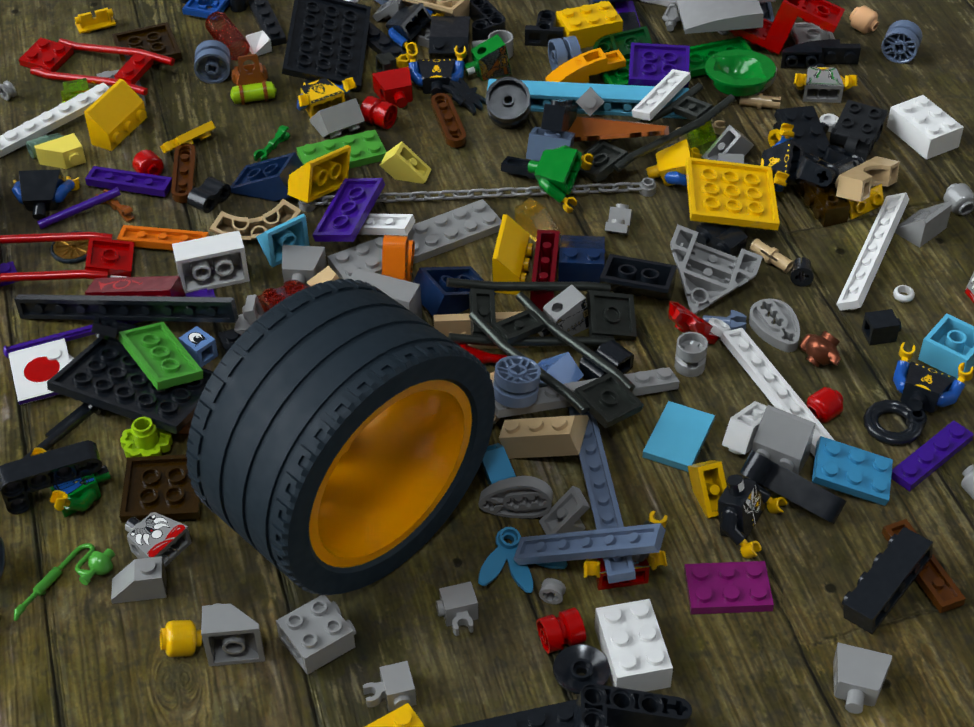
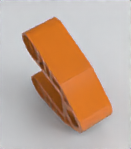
M384 235L382 275L411 282L415 253L414 240H409L408 236Z

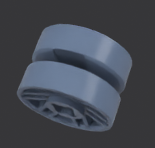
M899 20L892 23L881 45L884 56L888 60L900 64L911 61L916 56L922 42V31L918 25L908 20Z
M574 35L564 37L563 40L561 38L551 39L548 42V57L552 71L581 54L578 39Z
M207 40L200 43L195 50L194 72L201 81L209 84L221 83L226 80L230 74L231 54L229 48L217 40Z
M507 356L500 359L495 365L493 387L495 400L510 408H525L534 404L538 398L541 375L540 366L534 360L524 356Z

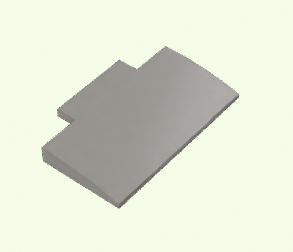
M676 0L684 32L685 34L762 28L764 13L760 3L774 2L776 0Z

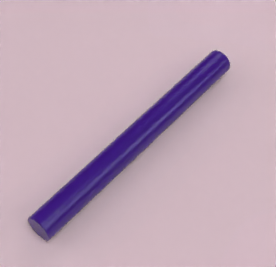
M118 187L41 219L37 223L40 229H43L120 196L121 193Z

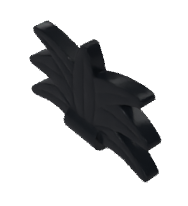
M459 78L458 82L450 80L449 85H442V89L449 92L453 96L452 99L461 107L465 106L468 108L473 116L476 113V108L482 111V103L486 105L485 98L476 93L477 87L469 88L462 78Z

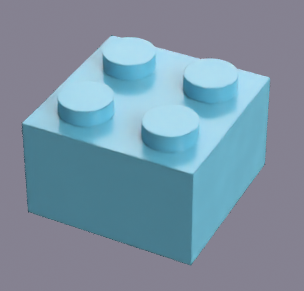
M946 313L923 339L918 360L958 379V367L961 363H965L963 370L965 373L969 372L972 366L974 367V326Z

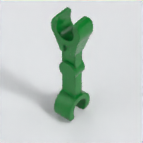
M281 125L275 137L268 142V145L264 149L254 152V160L257 161L260 157L261 161L268 160V154L273 149H276L279 143L290 138V133L286 132L289 130V127Z

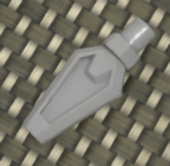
M675 3L669 4L662 16L668 31H673L676 22L681 19Z

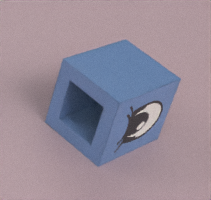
M198 326L179 337V342L200 367H203L218 356L215 339Z

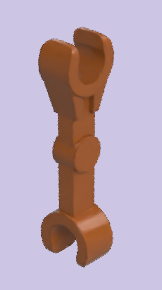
M110 199L101 203L108 204L113 210H117L126 222L135 218L131 215L133 209L130 206L121 205L118 200Z

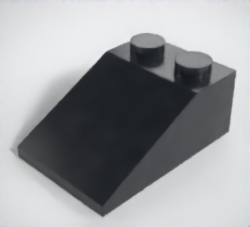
M432 16L429 36V59H455L457 61L454 51L457 45L458 53H462L464 46L466 47L467 56L463 61L465 62L464 64L469 63L470 16Z

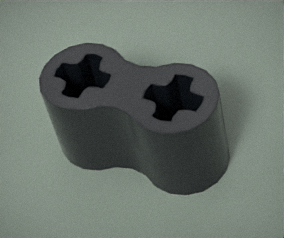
M210 176L200 187H195L190 191L187 202L189 205L209 213L219 202H224L228 199L231 187L229 184Z

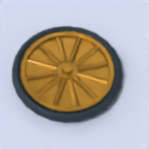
M89 240L53 242L50 247L51 255L62 263L82 262L87 257Z

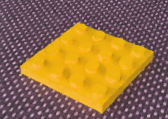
M687 157L685 167L690 221L778 231L780 221L772 167Z

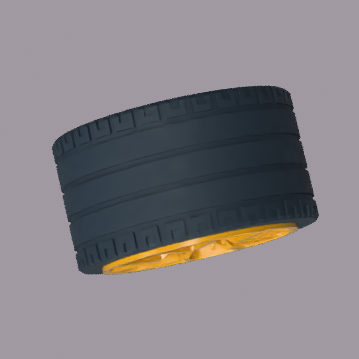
M337 279L335 281L329 280L318 283L285 298L265 312L236 340L221 359L200 396L192 418L186 451L188 477L191 479V486L200 501L298 587L306 592L319 595L351 592L378 581L401 566L431 539L455 510L472 483L489 444L495 415L493 382L490 379V373L487 371V368L478 358L370 283L361 280L354 281L352 279Z

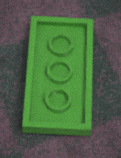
M368 130L362 133L296 147L297 155L304 165L309 161L349 145L351 146L349 169L380 162L387 152L376 130Z
M164 322L119 332V341L157 390L168 389L173 386L203 379L201 367Z

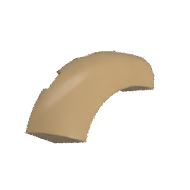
M282 199L275 208L257 218L237 217L221 211L210 227V231L218 235L240 231L242 241L257 240L256 236L297 217L302 210Z

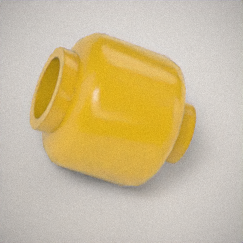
M172 620L166 623L165 628L160 629V649L165 650L168 657L192 656L196 651V647L202 644L201 630H196V625L192 620Z

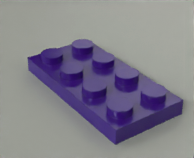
M345 178L312 234L315 242H354L385 186L383 178Z

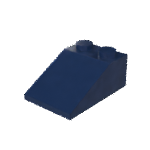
M296 152L246 165L231 185V193L272 201L288 200L292 198V196L287 195L289 175L303 166Z
M561 235L558 282L600 283V276L605 263V237Z
M471 266L419 268L413 283L420 284L421 303L431 316L458 314L470 308V289L447 287L446 280L447 278L484 281Z

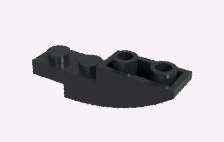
M840 39L816 40L797 44L783 49L781 68L808 69L809 67H815L817 64L858 65L861 46L860 44H840Z

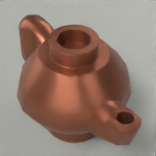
M826 331L821 336L810 333L806 334L799 343V348L809 355L806 359L816 367H819L820 364L824 366L832 363L838 366L841 360L837 350V345L840 341Z

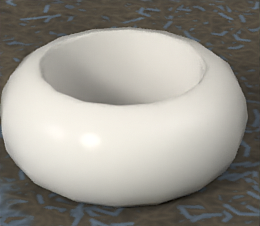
M900 285L894 289L893 296L899 302L908 303L915 297V292L909 286Z

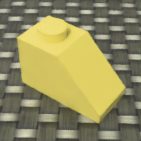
M74 133L34 146L40 165L68 169L86 163L83 147Z
M400 142L386 152L380 164L396 180L421 184L427 181L432 170L403 142Z

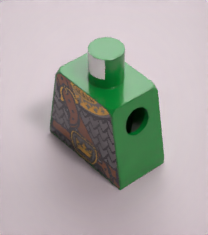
M498 34L472 48L471 56L473 61L464 64L467 76L477 73L482 81L512 74L506 44Z

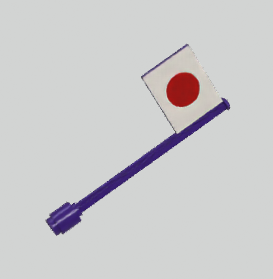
M207 288L185 293V296L215 297L213 289L207 290ZM120 321V322H124V323H128V324H135V323H139V322H143V321ZM92 325L8 347L7 345L4 346L3 353L10 360L19 405L59 395L56 392L47 390V381L62 369L64 361L70 359L66 342L96 334L91 332ZM51 349H58L61 352V356L56 360H49L46 354Z

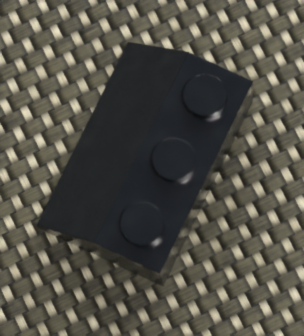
M610 254L600 276V283L611 284V291L648 296L658 300H671L675 287L677 265Z

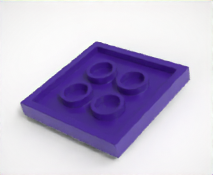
M631 42L628 85L656 86L672 69L689 72L690 46ZM689 82L683 88H688Z

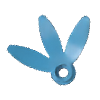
M505 527L498 531L495 538L497 548L487 557L480 569L478 583L480 585L486 586L494 581L503 569L505 561H507L511 576L516 584L526 593L533 592V579L528 565H518L514 560L521 538L517 529ZM504 539H510L512 543H507ZM566 561L538 563L537 565L551 569H564L568 564Z

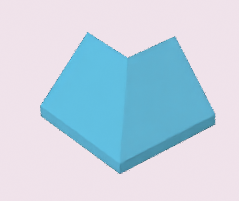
M301 214L256 236L271 267L282 263L283 245L309 246L305 214Z

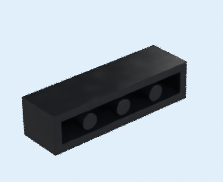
M903 527L898 535L894 534L890 538L884 553H879L875 557L872 568L868 573H862L853 592L849 591L844 596L842 601L844 618L873 634L932 558L933 542L906 527Z

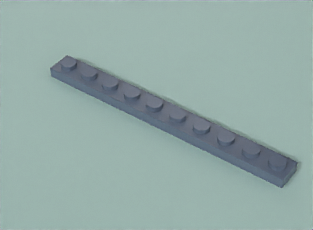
M573 406L568 407L569 416L581 415ZM587 411L584 415H588L589 420L581 445L579 459L596 530L624 527L598 423ZM631 555L603 558L609 584L636 579Z

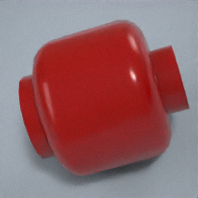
M146 149L138 152L132 161L135 172L152 173V175L160 176L164 169L162 159L151 150Z
M823 387L808 397L806 406L819 422L825 424L842 413L843 397L837 390Z

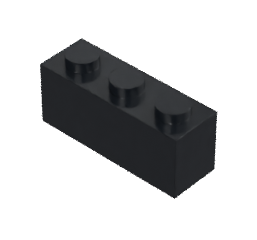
M556 99L551 100V103H545L541 129L557 132L569 131L576 119L578 105L572 104L573 100Z

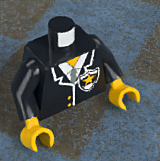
M734 474L728 477V485L718 500L721 536L729 537L736 545L739 544L741 546L740 551L744 558H753L757 556L756 552L762 550V547L758 541L747 542L746 539L765 509L764 503H767V509L770 513L777 514L784 512L779 506L787 505L788 502L784 497L772 498L770 492L752 479H743L741 475Z

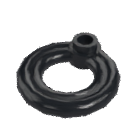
M882 400L868 407L863 419L864 427L873 438L888 445L902 446L910 444L920 437L925 428L927 416L922 409L920 411H913L904 402ZM885 413L901 415L906 419L907 429L902 432L885 430L879 424L878 419Z

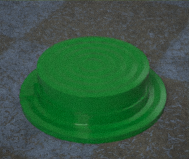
M734 49L718 52L708 58L705 64V72L713 80L715 88L727 95L732 94L733 96H751L762 91L765 84L775 77L776 66L769 57L761 53Z

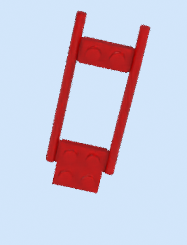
M40 38L19 58L20 66L31 68L30 74L52 80L83 81V83L101 84L104 82L107 86H112L119 79H123L137 94L144 96L147 95L148 89L135 85V83L153 65V61L173 66L175 63L174 58L143 49L77 43L60 38L58 42ZM74 50L132 56L114 75L115 78L56 72L74 54Z
M98 232L0 235V244L89 240L85 270L0 273V282L63 279L94 280L95 278H108V275L131 277L134 242L113 240V234Z

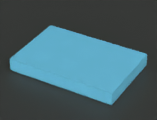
M668 401L643 450L642 457L689 472L687 466L695 463L714 423L715 415Z

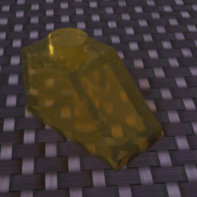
M529 198L515 207V222L525 229L533 240L536 241L537 229L559 231L547 208L534 199Z

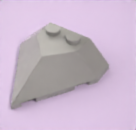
M677 224L670 247L691 312L697 314L756 277L763 256L742 248L738 257L695 242L699 232Z

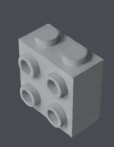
M325 595L313 599L276 620L279 638L307 675L355 648L354 635L356 630L350 620H344L338 605L334 601L330 602Z

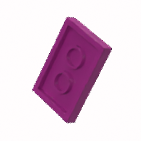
M765 561L684 565L691 615L773 611L774 603Z

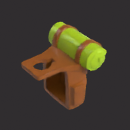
M258 55L238 56L239 66H235L231 71L232 82L236 84V86L232 87L230 94L234 104L241 103L243 105L246 102L268 101V99L275 98L277 92L275 85L272 81H267L268 71L262 63H259ZM246 60H252L255 63L243 65Z

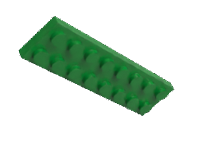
M743 37L691 46L689 60L691 78L705 75L706 61L718 52L734 49L753 50ZM626 59V67L600 73L599 75L604 83L628 85L630 59Z

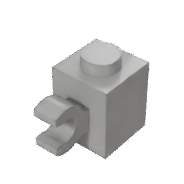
M471 581L439 588L440 600L435 601L438 616L444 617L446 626L452 625L455 636H459V626L466 625L469 628V632L472 633L474 631L473 620L478 619V601Z
M408 661L379 667L381 682H369L363 685L364 695L369 693L375 694L372 697L366 698L367 707H376L383 698L386 700L388 711L396 710L407 703L410 706L417 705L415 686Z

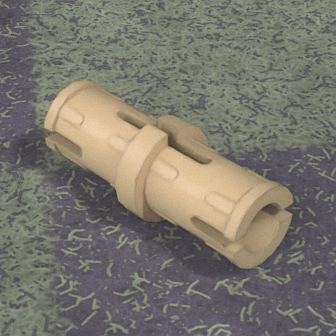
M763 93L740 96L739 105L754 106L757 109H761V107L780 109L781 97L765 96Z
M755 239L752 242L750 251L763 256L767 264H773L785 273L792 269L794 261L779 253V249L771 248L760 241V239Z

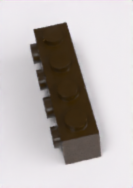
M800 179L799 185L795 186L797 193H800L805 204L809 206L814 217L819 220L823 227L847 222L850 204L845 198L836 196L837 189L834 183L822 187Z

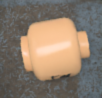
M865 5L856 7L849 17V20H851L850 25L862 34L875 31L879 25L877 21L878 13Z

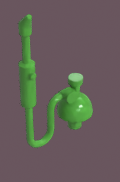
M85 543L75 548L58 567H53L33 588V593L14 609V621L19 619L26 610V607L37 596L45 595L46 590L60 577L64 567L81 550L90 549L75 566L76 573L80 575L79 581L83 585H88L94 575L103 576L113 570L111 559L115 556L114 551L107 548L101 553L95 551L94 545L90 543ZM88 560L90 570L80 569Z

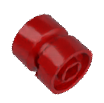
M368 96L360 107L365 119L364 122L375 124L384 129H390L396 121L398 109L393 103Z
M575 607L560 611L558 617L551 614L538 618L536 621L541 644L548 654L563 650L564 644L572 646L586 642L584 623L579 611Z

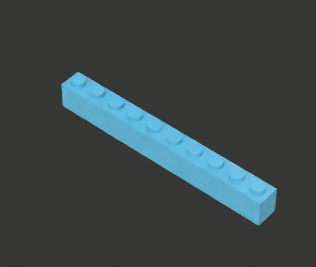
M489 79L487 90L497 79ZM521 80L528 87L531 97V111L543 112L545 103H551V100L556 99L573 100L572 104L578 105L576 101L592 87L605 101L593 114L632 116V109L655 87ZM682 88L664 107L670 105L687 92L689 88ZM578 105L577 114H587ZM672 112L662 117L687 119L685 117L675 114V112Z

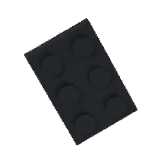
M814 106L777 109L774 116L779 128L781 129L783 123L793 124L794 128L792 131L794 132V137L792 140L804 148L803 154H813L822 160L826 147L830 143Z

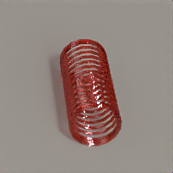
M217 11L208 16L205 22L206 29L215 40L224 43L231 49L230 51H234L230 52L232 60L238 61V56H244L249 53L250 45L225 13Z

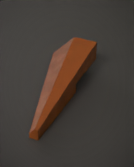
M584 116L577 117L568 132L575 133L574 142L669 135V126Z

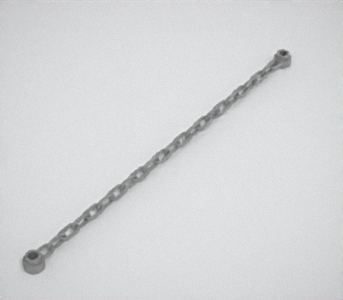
M647 177L642 179L641 182L573 185L570 194L639 191L642 196L651 197L656 193V183L654 179ZM627 185V189H619V186ZM539 186L405 193L391 192L380 194V199H377L376 202L478 199L486 197L542 196L548 194ZM590 187H598V190H590ZM531 189H540V193H532ZM511 190V194H503V191ZM526 190V193H517L518 191ZM474 192H482V195H474ZM488 192H496L497 194H488ZM444 193H453V196L445 197ZM459 193H467V195L459 196ZM424 194V198H416V195ZM438 194V197H430V195ZM326 195L316 199H322V202L314 200L306 203L298 199L299 209L303 212H311L316 208V205H330L331 202H328V199L334 198L335 195ZM386 196H395V199H387Z

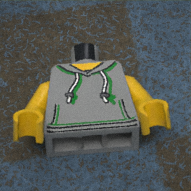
M817 64L815 67H809L807 74L795 73L794 84L798 90L804 89L803 102L841 103L843 91L850 89L852 86H857V75H845L844 78L839 75L836 68Z

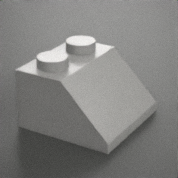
M356 98L322 109L309 119L323 138L330 136L331 139L342 135L341 131L348 129L349 132L360 129V124L365 121Z
M767 405L754 437L752 450L799 475L809 458L816 423Z
M216 603L202 606L201 635L209 667L265 661L260 627L257 622L231 603Z

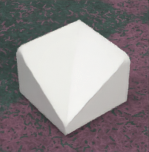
M263 30L246 36L247 48L252 54L260 56L272 52L271 40Z

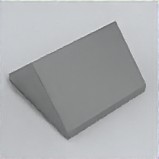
M951 200L918 210L900 223L895 233L920 248L947 228L952 208Z

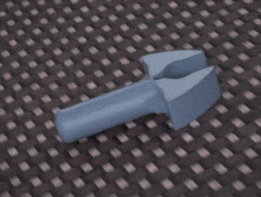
M731 310L728 317L702 316V319L706 322L710 318L720 319L728 324L731 330L738 328L746 330L747 316L735 310Z

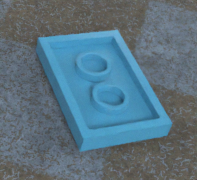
M820 436L816 444L812 483L885 506L890 498L893 459Z

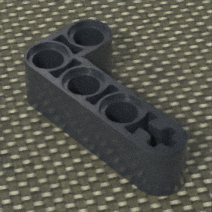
M470 0L469 16L474 21L472 23V41L487 40L491 32L506 30V18L488 0Z
M81 441L1 465L0 490L8 512L11 514L26 512L31 506L28 493L89 476L101 470L102 461L97 445L93 441Z
M751 450L739 472L835 524L847 502Z
M589 683L582 687L575 703L574 727H685L692 714V707L688 701L680 697Z

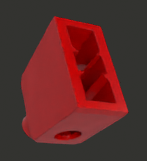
M409 67L372 73L373 90L382 101L393 103L399 108H403L408 102L413 101Z

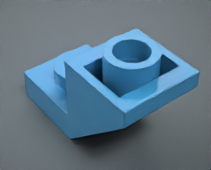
M500 443L488 446L481 462L487 483L491 485L500 480L516 477L504 446Z

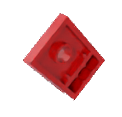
M783 0L773 22L763 18L762 28L728 31L735 36H741L749 40L752 44H758L766 48L769 52L780 54L798 17L807 23L819 26L824 31L834 33L845 9L826 0Z

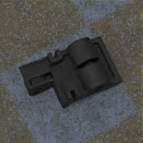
M848 100L835 127L830 132V143L844 145V150L859 155L865 162L871 153V149L874 147V142H877L880 138L888 111Z

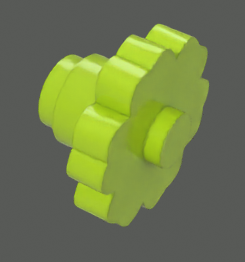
M139 417L133 421L131 429L123 431L120 442L126 458L162 456V453L170 451L173 439L170 432L156 428V425L152 423L150 418Z

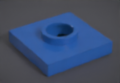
M189 0L182 8V12L185 15L217 20L230 4V0Z

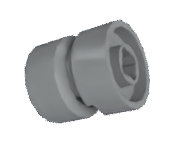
M685 332L677 338L674 367L680 375L696 377L704 372L708 341L705 336L697 332Z

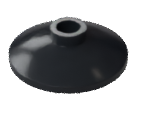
M577 644L563 649L556 656L553 664V673L556 681L562 688L571 693L580 694L582 687L586 684L605 685L610 676V666L607 657L599 649L590 645Z

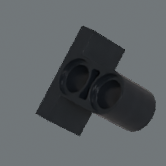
M542 10L538 13L536 26H525V46L548 47L549 40L556 38L563 40L564 27H555V13L551 10Z

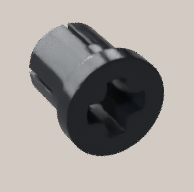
M801 257L793 262L790 276L793 284L804 287L812 283L814 273L811 269V261L808 258L802 257V263Z

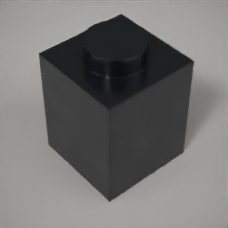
M892 309L866 312L861 330L869 346L892 343L897 341L898 333L901 331V321L899 318H896Z

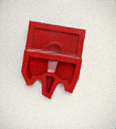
M675 301L669 302L668 318L675 322V327L684 333H700L706 337L709 344L716 343L719 336L710 332L713 327L680 303Z

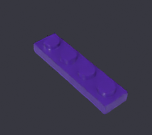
M93 166L85 178L86 185L108 189L118 187L119 191L161 197L167 196L172 185V177Z
M953 420L893 468L891 479L910 492L973 440L974 433Z

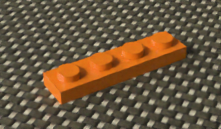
M123 225L117 240L134 242V247L173 251L172 244L209 237V233Z

